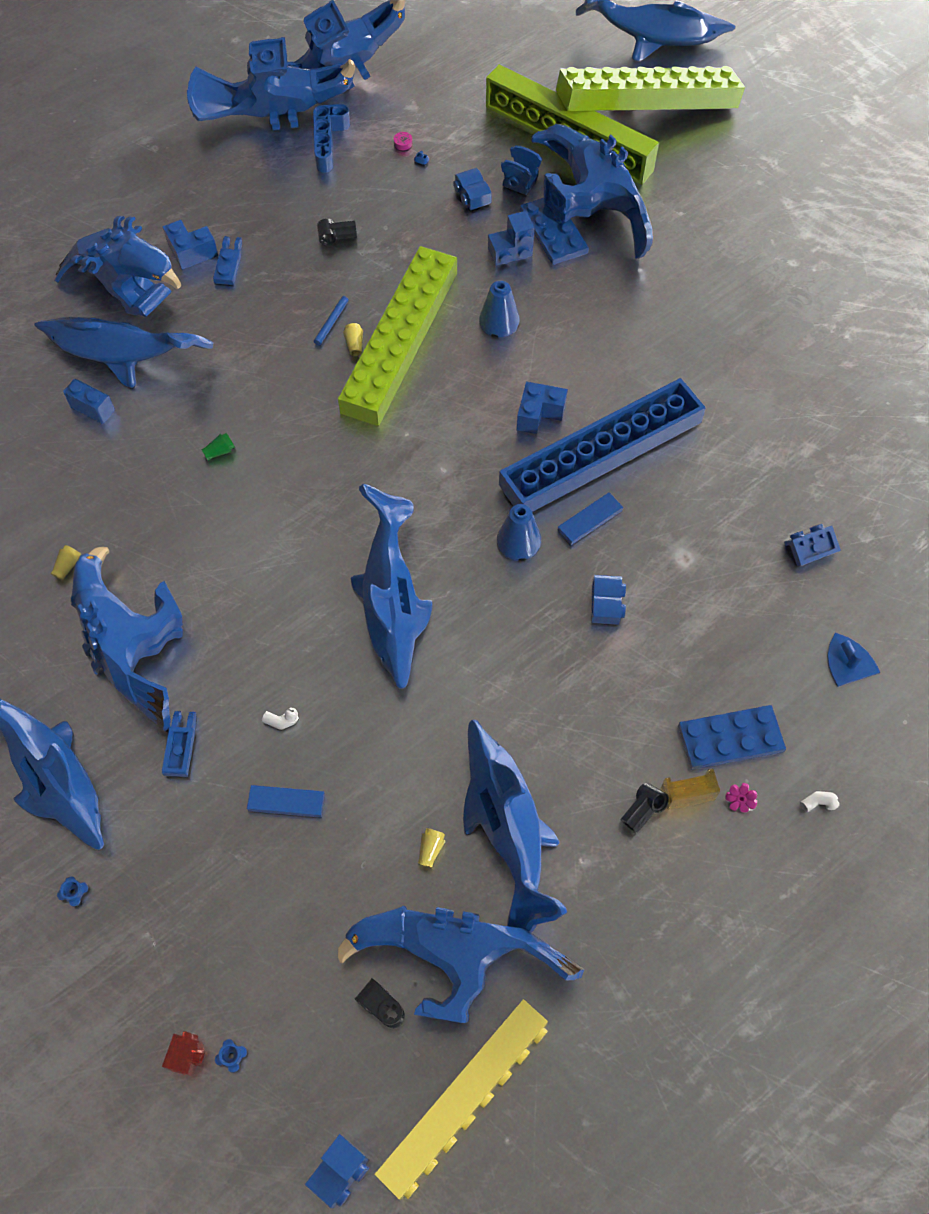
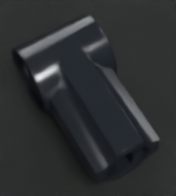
M325 218L317 223L319 242L322 245L330 246L336 240L357 238L355 220L334 223L331 219Z
M650 783L642 784L637 790L636 801L620 820L631 831L638 833L654 812L661 813L667 808L669 803L668 794Z

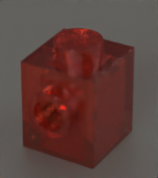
M183 1031L182 1036L173 1034L162 1067L169 1071L193 1077L196 1067L201 1066L205 1056L204 1044L198 1041L199 1036Z

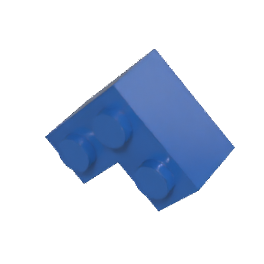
M527 211L508 215L507 230L488 234V250L495 266L533 256L535 228Z
M181 220L162 226L167 243L182 270L219 256L215 240L207 226L189 233Z
M526 381L517 415L516 430L537 434L541 417L562 421L568 389Z
M339 1134L321 1157L322 1163L305 1183L330 1208H334L336 1204L341 1207L351 1194L348 1190L354 1181L360 1182L369 1170L367 1163L370 1160Z

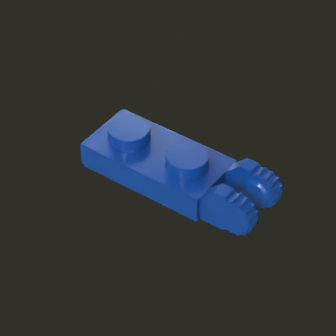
M224 236L213 276L215 284L234 285L241 259V237L236 238L234 249H229L230 238L229 236Z
M174 711L166 743L162 767L163 776L188 777L195 736L196 712H189L187 726L181 727L182 713L181 711Z

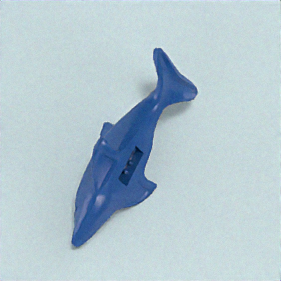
M584 0V3L576 9V16L596 10L602 13L615 27L633 36L636 40L632 55L634 61L645 59L661 46L705 44L736 28L734 24L701 12L677 0L674 1V4H647L638 7H625L615 4L610 0Z
M62 317L38 321L34 324L37 329L44 332L63 351L81 358L105 363L121 383L130 388L136 385L135 366L140 361L160 356L174 347L187 349L195 346L203 349H213V342L195 334L149 333L136 326H132L130 323L99 318Z
M362 484L359 486V491L378 510L380 522L371 545L365 573L352 576L351 584L353 590L363 598L366 624L373 650L381 659L383 666L392 675L397 687L404 689L410 676L415 640L426 628L432 612V600H421L416 596L410 572L402 558L398 544L397 533L399 528L413 514L414 505L406 498L392 496L370 485Z
M0 699V730L7 742L11 762L23 786L22 791L13 798L14 801L21 808L35 816L56 819L90 847L96 850L102 849L104 841L101 833V814L99 812L98 796L87 772L71 750L73 732L68 722L62 721L50 729L24 710Z
M473 719L468 725L471 779L464 803V832L471 834L479 824L482 825L491 844L503 857L511 870L515 882L507 926L526 929L532 933L537 924L555 921L567 913L566 907L559 900L538 891L541 876V846L556 847L560 842L554 831L539 819L534 800L512 756L483 729L477 720Z

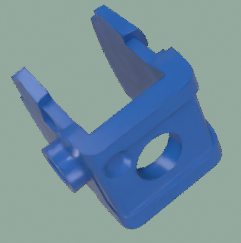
M515 145V147L510 148L511 157L514 158V161L505 160L501 162V169L504 172L502 186L527 195L538 179V168L542 158L538 153L528 148Z

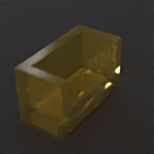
M713 768L708 769L703 776L671 782L670 777L665 778L661 786L662 791L669 796L668 810L714 801L720 793Z

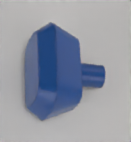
M420 151L415 155L414 161L425 165L428 163L429 157L423 154V151Z

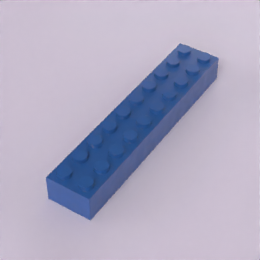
M679 378L500 470L499 486L513 506L524 504L530 507L533 512L702 423L706 407L682 378Z

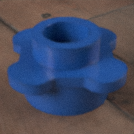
M72 876L68 877L61 885L57 897L61 901H68L73 907L78 906L83 893L88 891V885L85 882H78Z
M227 1039L223 1042L219 1054L215 1056V1063L219 1066L224 1065L228 1067V1070L232 1073L237 1072L240 1061L247 1055V1049L244 1046L239 1047L234 1044L233 1040ZM230 1053H233V1058H229Z

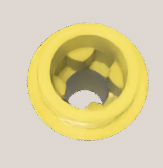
M351 323L344 327L343 335L350 355L358 356L362 353L363 329L359 324Z
M64 545L63 549H59L50 574L63 580L75 566L81 553L70 546Z
M426 828L425 833H422L418 864L432 868L434 861L446 842L444 840V833Z

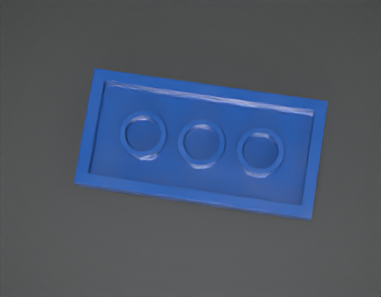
M544 197L520 205V212L527 211L535 228L534 235L552 265L588 253L589 247L571 218L567 222L562 223L547 204L544 203Z
M772 705L683 721L678 724L691 770L783 753L786 750Z

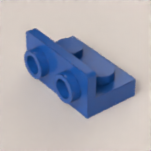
M818 524L810 527V532L806 534L803 531L796 532L790 535L791 539L784 541L785 546H791L797 566H802L841 551L832 525L823 527V524Z

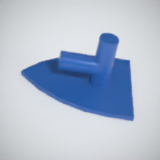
M834 634L828 649V666L837 687L880 673L877 664L869 652L859 643L844 635Z

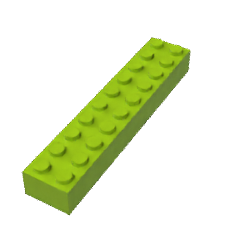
M500 64L486 77V108L536 133L546 130L555 124L566 125L598 142L601 139L607 142L609 135H612L616 139V145L612 151H615L618 155L621 147H623L628 152V156L623 163L634 182L643 185L654 172L659 145L658 141L596 111H567L557 92Z
M693 66L689 68L604 67L603 69H594L592 67L576 69L569 67L567 69H560L556 92L567 111L739 108L745 86L733 72L732 68L728 66H723L722 68H713L711 66L705 68Z
M419 247L338 397L340 414L375 426L380 425L457 275V257L426 247Z

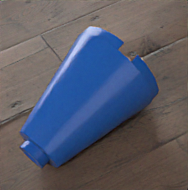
M496 281L491 285L479 316V324L481 329L490 336L491 334L498 335V337L510 336L518 328L520 321L511 286L505 281Z
M517 504L511 508L497 534V544L500 552L512 560L529 559L538 552L541 546V534L530 507L524 504Z

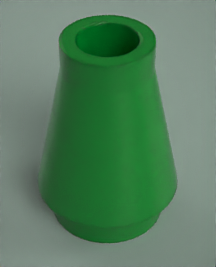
M226 432L223 435L220 433L201 450L207 460L232 452L231 450L235 446Z

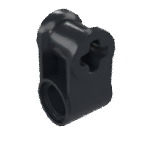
M373 978L355 997V1000L371 1015L373 1014L388 1028H397L405 1020V1013L399 1002ZM389 1009L391 1011L395 1010L397 1014L395 1019L387 1015L386 1012Z

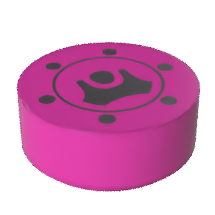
M407 132L395 134V148L398 150H408L412 147L411 134Z

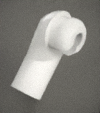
M288 708L285 714L281 716L266 711L262 722L282 730L297 722L298 711L294 708Z
M816 791L802 800L800 806L805 812H809L819 804L826 805L828 810H835L838 808L839 802L837 800L838 797L832 792Z

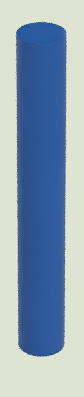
M342 296L314 339L316 345L320 346L347 305L349 301L347 297Z

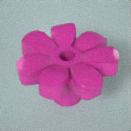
M742 783L740 787L735 784L730 786L725 798L731 802L729 808L733 811L740 807L741 812H748L749 808H756L757 800L755 799L758 795L755 790L749 791L748 784Z

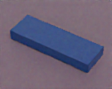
M608 492L559 525L557 530L572 546L622 512L623 506Z
M251 785L247 810L251 812L321 818L325 793L324 791Z

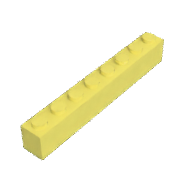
M524 999L375 1173L379 1180L399 1200L404 1196L409 1199L420 1186L416 1182L423 1173L428 1176L439 1163L435 1158L442 1150L447 1153L457 1142V1139L454 1137L461 1127L465 1131L476 1119L473 1115L479 1106L484 1109L495 1096L491 1091L497 1084L502 1087L512 1076V1073L509 1071L516 1062L521 1065L530 1054L527 1048L532 1042L535 1041L538 1044L548 1031L545 1027L548 1021Z

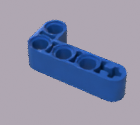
M344 104L319 105L313 110L314 154L316 167L319 172L327 173L333 169L332 131H344L350 127L349 109Z

